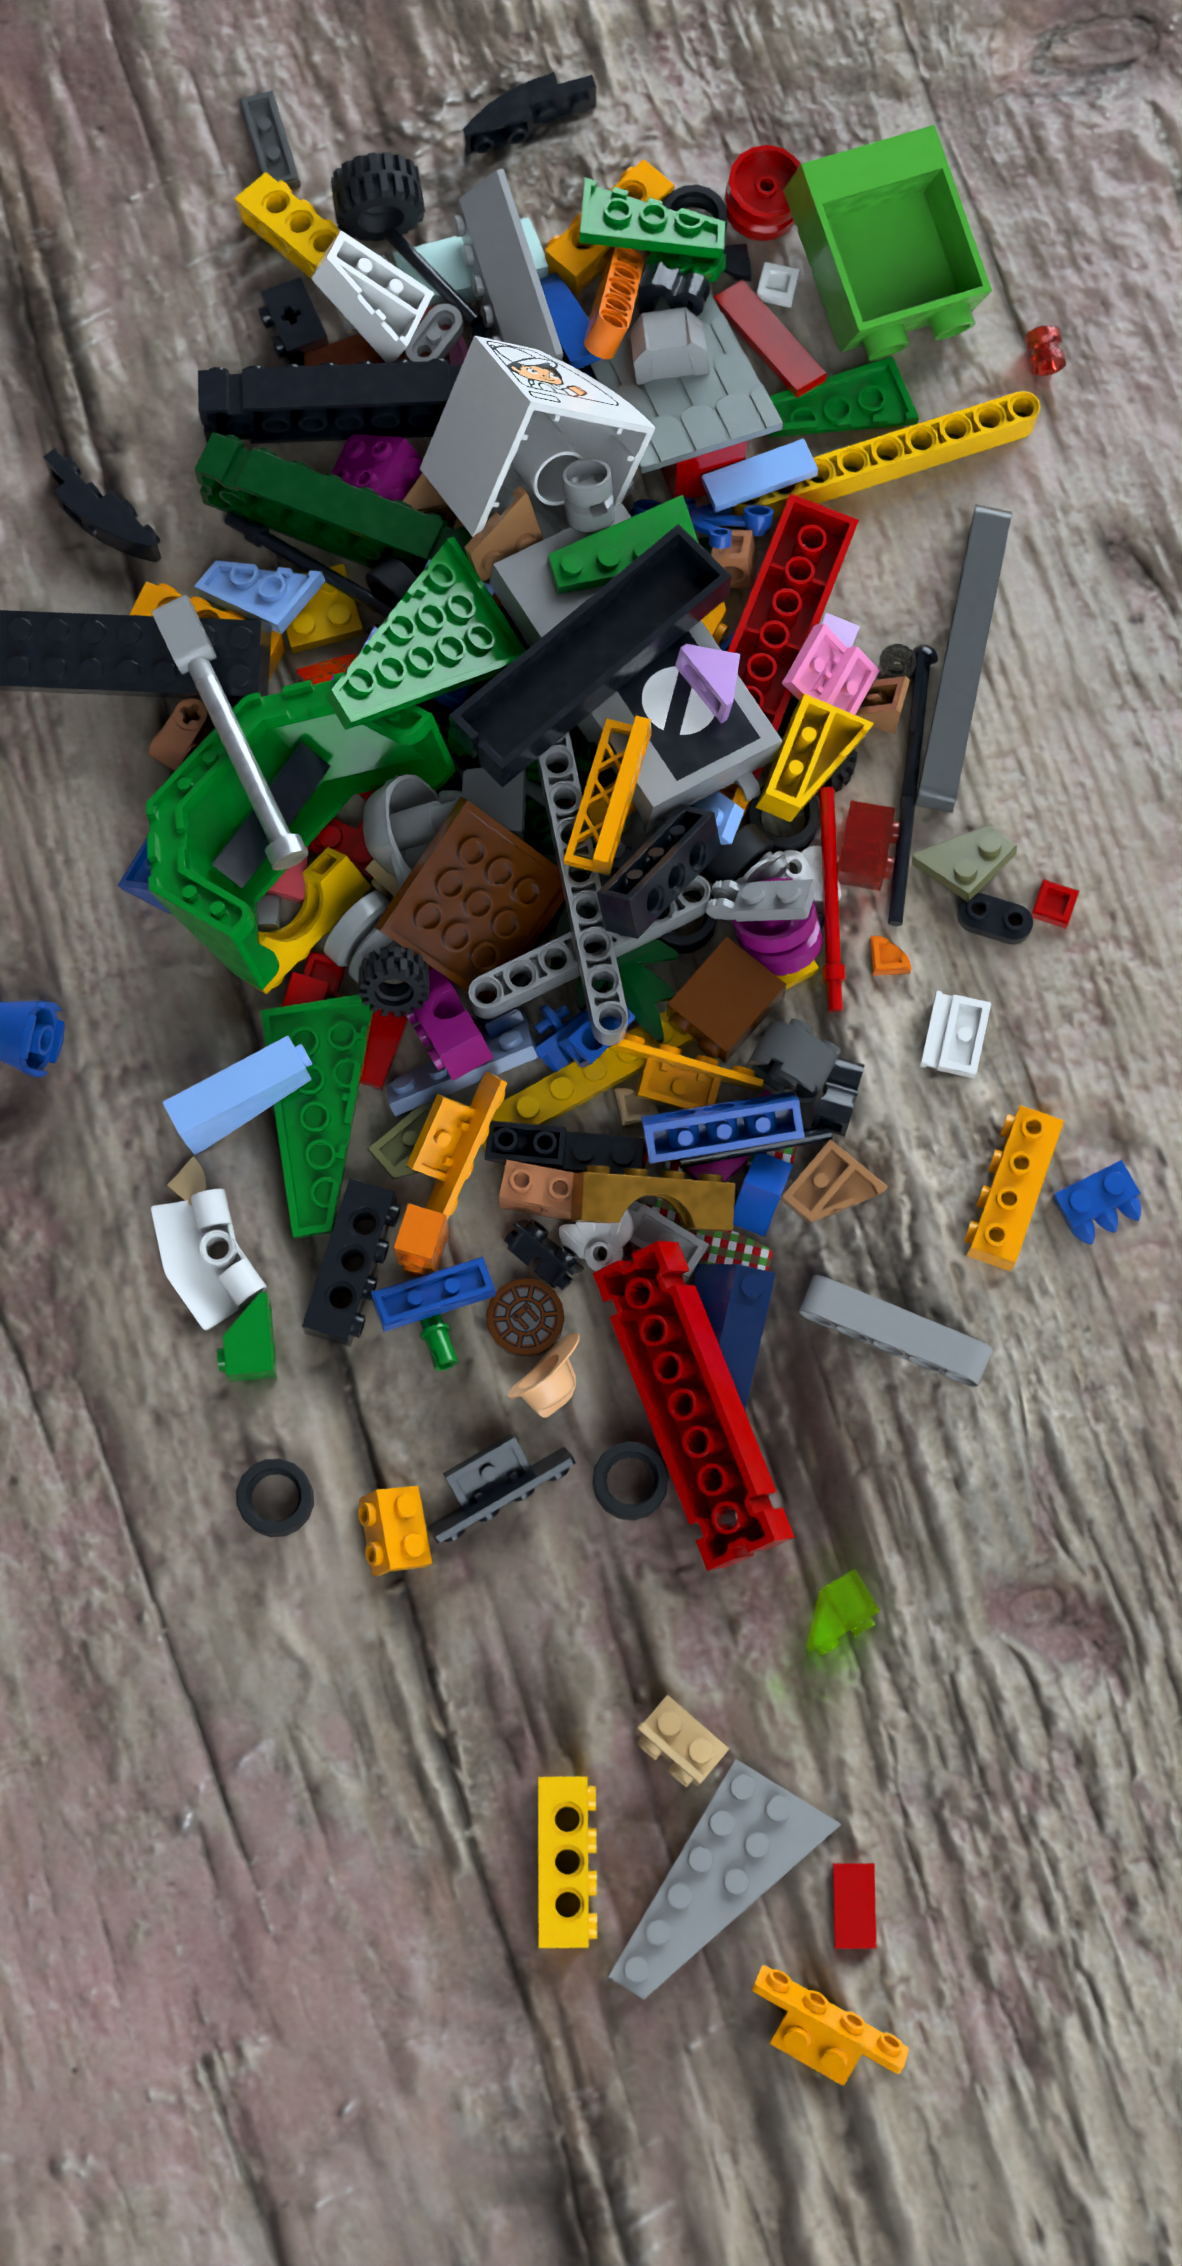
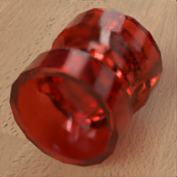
M1053 325L1040 326L1030 330L1025 335L1026 349L1031 352L1029 365L1032 374L1036 376L1052 375L1061 371L1066 366L1065 353L1060 349L1062 337L1058 327Z

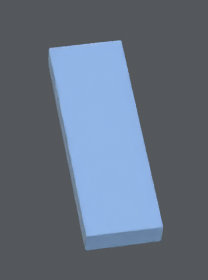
M803 438L702 475L701 482L716 513L817 476L818 468Z

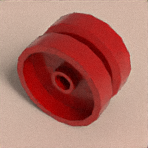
M761 145L751 147L738 156L731 166L724 196L728 222L735 231L748 239L768 241L778 239L792 229L795 222L783 190L801 164L793 154L782 147Z

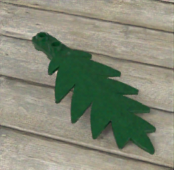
M530 798L526 801L525 834L533 849L558 867L546 808ZM548 823L544 829H537L541 824ZM571 834L566 835L564 838H562V841L567 845L569 843ZM592 841L593 849H596L597 844ZM581 870L572 872L570 876L575 879ZM565 899L538 940L560 915L554 940L571 932ZM584 907L577 911L580 917L590 919ZM663 912L657 919H664L667 917V913ZM654 939L616 959L626 1007L633 1013L636 1022L658 1043H662L664 1041V1032L656 1003L670 1001L676 992L659 976L642 965L678 959V953L660 940ZM591 943L584 949L587 953H594L599 950L600 946L597 943ZM559 957L551 958L550 969L559 970L566 963ZM579 976L577 980V1007L583 1011L587 1005L581 976ZM598 980L592 984L593 989L599 993L607 983L608 992L613 988L606 980Z

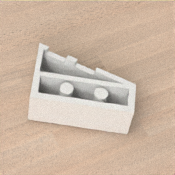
M340 231L327 248L311 278L386 363L396 361L407 348L434 294L433 291L343 231Z

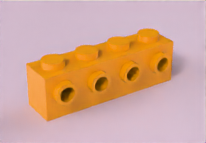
M1022 1105L1018 1107L1014 1116L1007 1114L1000 1136L1006 1138L1003 1150L995 1149L988 1168L989 1172L994 1173L991 1185L989 1187L983 1184L976 1203V1207L982 1209L978 1222L970 1221L963 1242L970 1244L966 1256L1011 1272L1018 1259L1064 1120Z

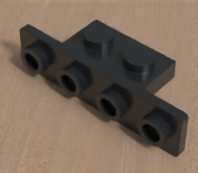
M511 1433L443 1473L461 1507L430 1524L427 1529L437 1544L443 1541H454L465 1533L466 1527L478 1520L479 1522H485L492 1519L500 1512L502 1506L513 1500L518 1502L526 1499L533 1494L534 1488L543 1482L562 1478L569 1472V1467L574 1465L576 1461L571 1453L563 1447L537 1463L530 1465L519 1443Z

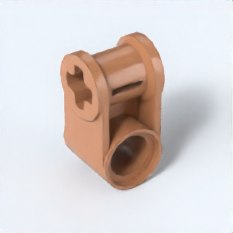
M195 698L182 700L176 706L163 728L152 740L148 752L149 756L176 771L213 730V722L208 715L204 703Z

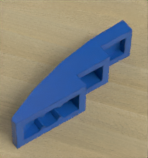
M557 272L539 279L563 355H565L569 365L579 370L601 360L602 358L591 354L584 346L589 320Z

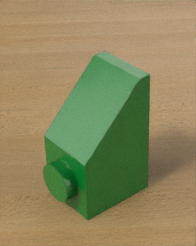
M259 1293L223 1335L224 1348L217 1349L219 1372H226L230 1382L277 1377L272 1306L267 1293Z

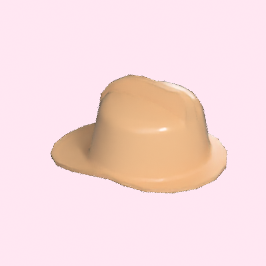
M576 1332L571 1333L557 1342L534 1368L508 1391L507 1397L510 1399L521 1397L542 1418L549 1417L566 1404L572 1397L576 1387V1375L569 1356L575 1350L580 1340V1335Z

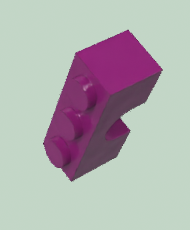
M435 969L430 970L429 998L427 1002L423 1001V1007L420 1010L414 1007L413 1014L407 1015L406 1012L405 1014L412 1025L419 1021L420 1024L414 1027L425 1048L432 1044L433 1047L427 1050L437 1070L446 1068L451 1079L454 1081L494 1059L470 1014L464 1009L449 979Z

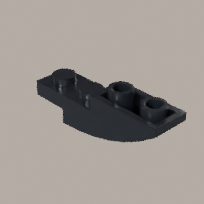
M553 72L518 85L485 106L463 128L466 156L474 153H486L493 148L507 144L522 143L526 139L533 138V124L549 123L559 117L570 114H582L589 109L596 108V84L593 76L589 75L558 84L556 75Z
M55 448L43 456L49 474L60 485V487L54 490L59 506L77 525L102 543L122 553L155 563L162 559L157 545L161 542L158 535L150 525L142 526L136 519L138 514L127 499L124 498L120 501L112 491L103 496L93 482L90 481L86 484L80 477L82 473L73 459L69 456L64 459Z
M491 1121L486 1141L485 1160L506 1165V1160L573 1173L586 1172V1166L589 1165L610 1167V1174L624 1175L625 1168L642 1169L644 1138L567 1131V1127Z

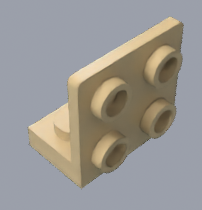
M668 1695L644 1723L642 1722L636 1729V1734L640 1737L637 1745L654 1760L661 1755L672 1765L668 1772L686 1788L690 1783H693L698 1788L729 1750L725 1744Z

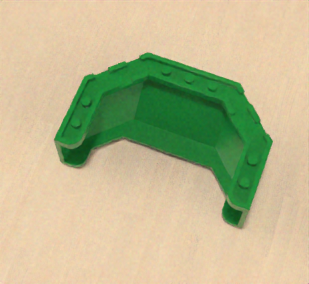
M345 672L333 674L334 680L318 684H312L311 680L282 686L283 692L263 697L260 692L245 695L232 709L267 784L300 742L331 766L288 827L291 834H299L306 848L353 795L377 790L384 786L387 780L395 778L396 775H417L435 791L446 784L456 772V768L432 713L413 705L345 730L326 699L331 689ZM214 728L146 802V815L149 819L147 854L151 867V876L148 877L149 891L236 976L263 990L277 974L279 960L273 951L259 944L257 902L287 869L273 870L268 857H266L245 886L241 888L210 864L231 838L233 830L252 807L216 728Z

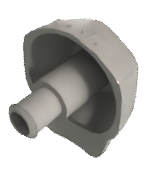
M404 774L403 776L396 775L395 778L387 780L384 786L370 795L364 804L362 813L366 848L373 859L387 873L397 878L399 888L460 799V797H457L453 801L442 804L440 803V796L435 790L430 788L428 783L417 775Z

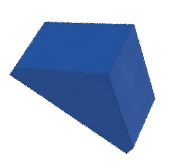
M765 1153L755 1154L734 1207L733 1225L765 1237L793 1164Z

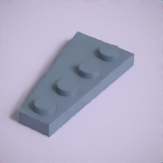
M525 1010L520 1011L525 1022L491 1039L485 1032L481 1033L494 1059L453 1081L446 1068L438 1071L431 1060L386 1085L389 1105L394 1115H400L434 1101L437 1094L446 1096L478 1083L482 1080L486 1071L497 1075L537 1059L538 1055L533 1033Z

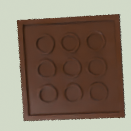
M460 797L374 928L403 948L412 949L413 955L418 953L422 955L423 961H427L429 966L469 992L470 984L477 977L530 952L565 899L559 869L555 864L469 800ZM482 991L476 998L484 1004H489L495 1001L497 996L491 991Z

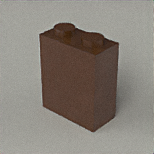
M726 937L668 1002L666 1016L669 1017V1024L682 1035L689 1033L699 1042L697 1045L700 1050L708 1057L714 1059L718 1057L726 1063L784 997L787 984Z

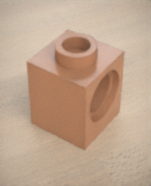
M731 530V546L724 549L712 548L711 556L732 575L730 588H753L757 565L752 530Z

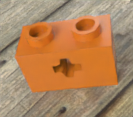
M408 1203L393 1247L398 1265L403 1266V1272L420 1277L438 1270L450 1234L446 1214Z

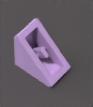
M686 644L680 648L675 667L719 722L723 723L728 719L734 700L740 654Z

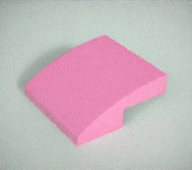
M826 624L814 625L782 684L799 700H801L805 693L856 715L880 670L858 646L847 648Z

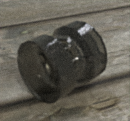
M903 644L887 646L879 658L877 668L880 671L876 676V680L906 676L910 679V686L916 668V656L913 650Z

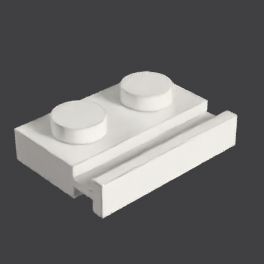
M937 991L920 1067L926 1068L928 1066L937 1068L938 1071L975 1079L991 1003L955 994L953 996L942 994L941 991Z

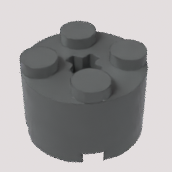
M792 1018L789 1024L773 1020L766 1028L747 1064L753 1065L751 1069L755 1071V1076L763 1079V1083L774 1090L783 1093L785 1089H790L797 1092L796 1095L799 1101L814 1102L837 1062L840 1049L829 1041L819 1040L811 1035L812 1028L798 1019Z

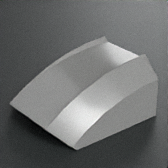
M686 307L647 312L640 315L630 330L637 385L645 384V382L655 379L678 378L679 376L693 374H710L701 319Z

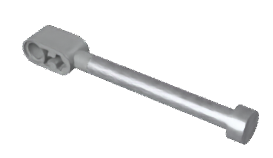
M185 594L153 610V617L181 674L189 672L270 843L265 848V853L273 870L290 868L303 861L308 856V851L299 834H291L210 663V661L217 658L216 653L190 599Z

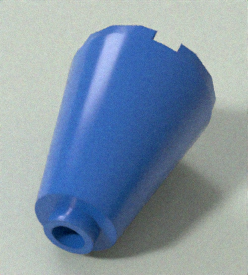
M51 1001L0 1002V1061L28 1076L36 1078L45 1076L48 1071H44V1068L48 1062L56 1063L63 1044L65 1024L64 1021L58 1020L56 1012H62L61 1007Z

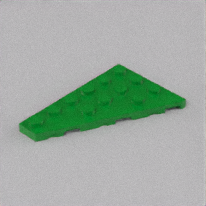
M454 537L446 540L441 549L432 558L424 571L415 580L397 606L388 615L327 695L328 703L345 730L495 676L526 651Z

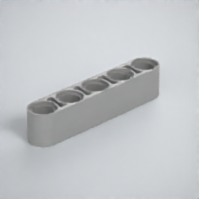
M820 1275L813 1276L798 1311L803 1317L968 1386H979L993 1351L989 1345L975 1338Z

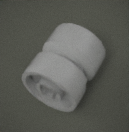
M581 459L567 465L563 470L562 481L566 497V520L569 526L582 532H595L610 526L615 518V507L612 495V473L609 465L597 459Z

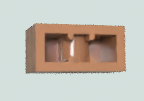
M506 1160L499 1193L500 1208L574 1222L571 1221L573 1174L576 1173Z

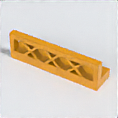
M635 716L634 723L631 725L606 718L565 853L564 864L609 876L650 741L651 719ZM612 732L629 736L625 751L617 755L614 754L608 744ZM605 753H607L610 759L603 762ZM614 765L618 771L615 786L604 791L598 781L599 773ZM595 787H596V789L598 790L599 794L596 795V796H594V797H592V796H593V793H594V790H595ZM604 801L608 807L605 819L598 825L593 826L587 816L590 807ZM585 823L588 827V830L582 833V829ZM593 836L597 842L593 860L576 856L578 844Z

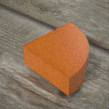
M870 936L872 976L911 973L910 960L905 952L903 953L898 946L885 937Z

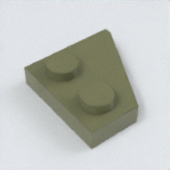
M985 826L916 852L912 856V865L967 902H970L1017 854V845L992 828Z

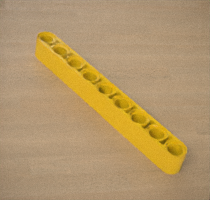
M1020 391L813 457L818 468V474L814 477L822 478L825 482L815 483L809 478L784 488L791 491V494L820 504L1025 438L1035 428L1040 411V402L1031 392ZM1022 412L1025 413L1028 417H1020L1015 413ZM989 423L993 425L994 428H986L981 424ZM956 434L960 439H952L947 435ZM919 444V445H923V446L926 447L927 449H926V450H918V449L914 448L913 446ZM886 455L891 457L893 460L884 461L880 459L879 456ZM845 467H856L859 471L850 472ZM773 491L751 500L757 502L754 505L772 508L774 511L773 518L782 515L790 493L780 494L777 491ZM744 503L735 505L732 508V514L744 516V508L751 505Z

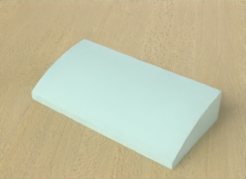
M523 218L520 221L538 277L541 279L549 275L548 264L530 218ZM454 236L414 247L467 303L481 299V297L476 298L473 292L472 275L474 274L472 268L466 267L463 260L462 246L464 243L462 237ZM398 252L392 253L395 266L434 292L427 307L440 302L448 304Z

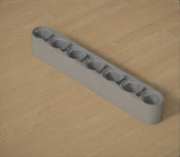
M697 875L665 909L668 912V916L664 919H656L638 939L620 936L617 933L611 932L616 958L705 914V908L710 899L711 891L707 880ZM687 891H696L700 893L702 899L695 903L688 902L684 899L683 894ZM569 932L474 979L469 986L468 992L472 1012L481 1019L495 1018L579 977L580 971L572 933ZM599 944V950H597L594 953L588 954L592 956L601 955L605 950ZM559 957L566 964L559 970H552L545 963L550 958ZM525 974L531 978V982L527 986L517 987L512 984L511 979L515 975ZM482 991H491L497 996L495 1001L489 1004L478 1002L476 997Z

